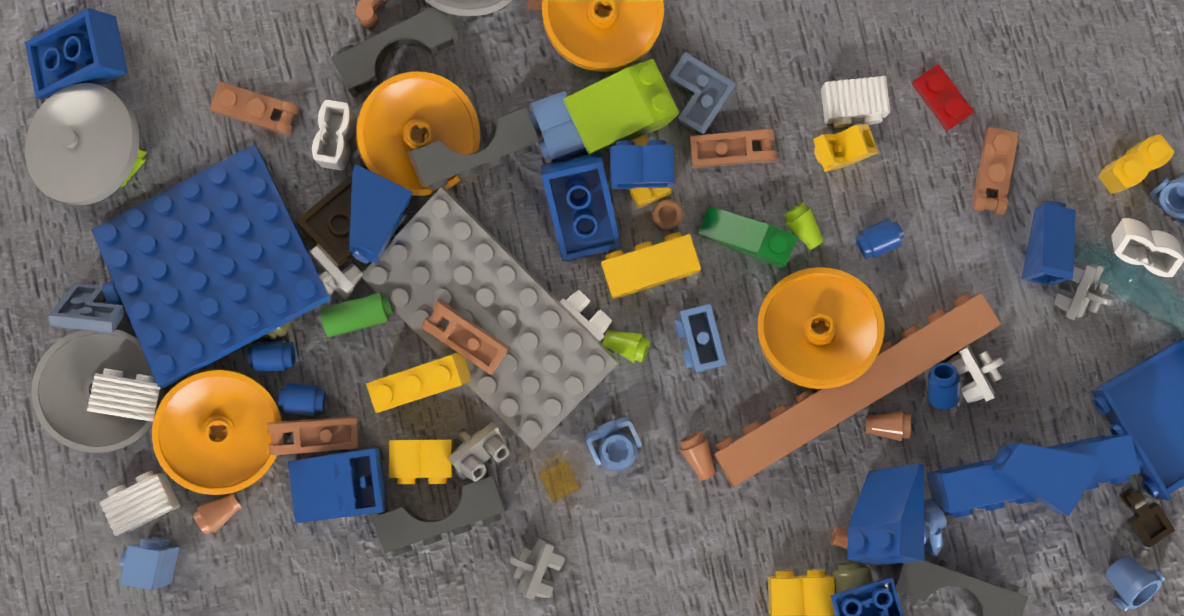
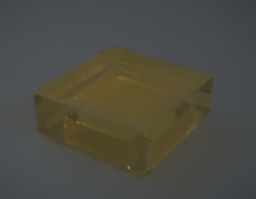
M567 460L539 473L552 502L580 489Z

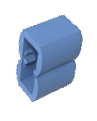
M565 91L531 103L533 112L529 113L534 129H540L543 140L538 142L544 159L550 157L552 162L566 160L587 152L563 100L567 97Z

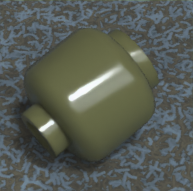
M856 561L837 564V569L831 574L834 577L835 594L873 582L871 569L867 566H862V563Z

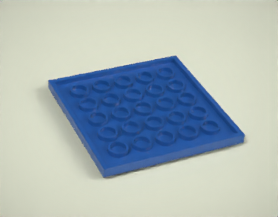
M255 144L91 229L156 383L161 388L179 381L331 300L267 164Z

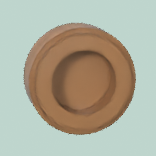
M664 199L654 206L652 220L657 228L663 231H671L680 225L683 211L676 201Z

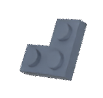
M687 52L683 54L668 78L669 81L693 95L677 121L699 135H705L736 87V83Z
M74 283L49 314L50 326L64 327L69 330L83 329L98 333H113L124 317L123 305L101 303L105 298L102 286Z

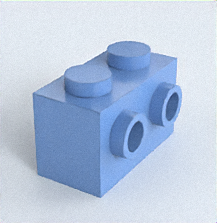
M711 304L680 311L678 313L679 320H675L674 324L678 338H684L687 350H683L682 355L686 369L692 368L693 374L727 365Z
M151 537V540L141 539L140 543L128 545L120 560V568L123 569L120 585L154 590L171 584L180 546L170 545V539L163 537Z

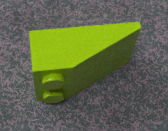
M654 59L627 67L563 100L589 155L615 146L618 141H629L664 128L679 114Z

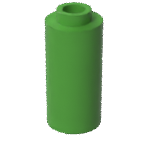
M382 292L320 308L321 320L326 335L330 338L389 322V315L394 314L393 309L390 307L389 296L383 298Z

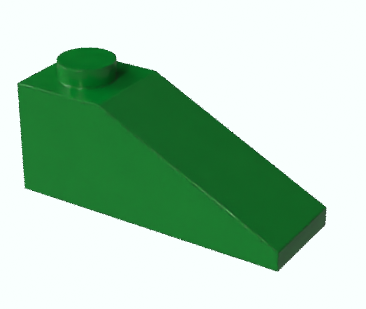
M711 206L708 207L697 233L699 236L781 270L787 265L798 236L772 225Z

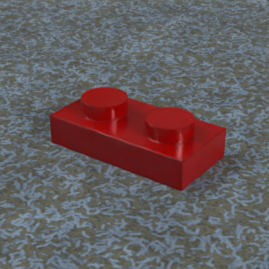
M939 63L911 83L947 132L974 113Z

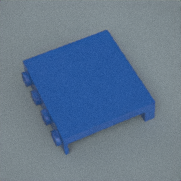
M1184 337L1091 390L1095 398L1093 399V404L1100 414L1106 416L1111 425L1109 427L1111 434L1132 436L1140 474L1144 479L1142 485L1151 497L1159 500L1172 499L1170 494L1184 486Z

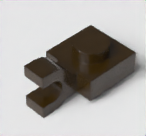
M1127 489L1119 495L1124 504L1135 514L1128 519V522L1144 546L1150 548L1175 531L1159 504L1151 503L1147 505L1140 491L1133 492L1132 489Z

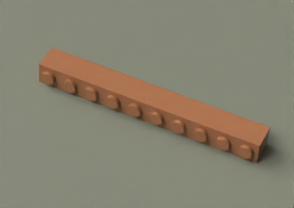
M968 292L952 301L955 307L947 312L941 308L927 316L926 318L929 323L919 328L915 324L901 332L900 334L903 338L892 344L890 340L884 342L874 363L856 380L840 387L818 389L815 392L809 388L795 396L797 402L787 408L785 404H782L770 411L768 414L771 418L762 424L756 420L742 428L744 434L733 440L729 436L715 445L717 451L712 453L730 485L735 487L999 327L1001 323L982 293L971 296Z

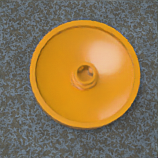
M542 0L543 25L552 46L570 63L590 71H616L639 61L655 44L664 18L663 0Z
M406 72L385 80L368 95L357 118L356 142L359 154L366 168L412 191L413 196L432 195L439 188L431 190L429 186H420L407 152L439 140L450 150L459 154L468 155L479 150L480 125L471 101L457 85L433 73ZM458 174L447 178L448 184L443 187L449 189L461 180Z
M807 268L786 276L768 292L758 315L759 344L768 363L785 379L807 388L830 389L856 380L874 363L884 338L883 312L873 292L856 277L833 268Z
M229 369L203 370L180 380L161 400L152 425L154 452L164 471L181 486L191 491L208 495L234 493L258 481L274 463L277 455L269 454V444L272 441L271 433H268L267 423L281 421V416L273 397L263 385L252 377Z

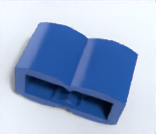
M626 140L618 141L616 146L610 147V184L612 189L673 187L675 183L673 145H666L664 140H651L645 146L635 145L634 141Z

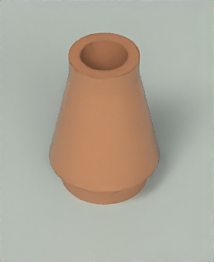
M901 410L872 416L866 415L865 434H873L901 442L902 438L910 439L911 414H904Z
M702 432L690 434L679 441L681 445L679 451L697 474L699 481L711 478L716 474L707 437L703 436Z
M230 493L227 496L197 507L198 511L192 514L202 532L207 535L212 531L216 533L242 508V505L235 494Z

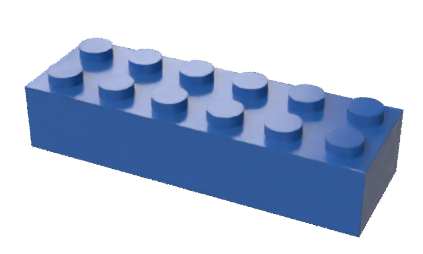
M1102 435L1046 447L1097 456L1104 460L1086 490L1098 488V483L1110 482V484L1127 482L1130 481L1129 475L1141 473L1131 435ZM994 459L927 473L933 501L937 503L946 515H954V517L974 514L973 508H985L986 511L1004 508V502L1006 501L1023 504L1036 501V499L992 470L996 464Z

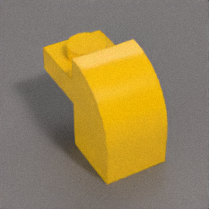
M857 124L837 134H823L813 139L815 145L814 154L817 161L822 164L824 172L854 164L879 153L868 124Z

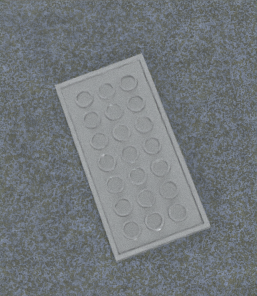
M440 187L388 244L379 263L375 264L372 262L362 272L363 276L361 278L376 293L382 292L383 298L389 296L390 307L440 357L457 352L421 327L425 318H430L434 311L432 307L437 299L448 303L455 311L510 347L497 370L492 375L466 359L472 381L466 384L532 450L620 363L445 187ZM444 318L440 325L446 330L450 321Z

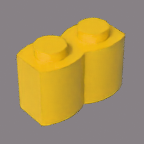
M1161 134L1151 136L1131 147L1123 157L1105 166L1098 178L1111 194L1122 192L1140 183L1149 172L1165 165L1172 158L1174 150Z
M454 439L389 440V478H397V484H416V478H428V484H447V478L455 477V468L448 458L454 453Z
M808 569L807 575H795L794 570H776V576H768L770 616H834L830 595L835 594L834 577L826 575L825 569Z

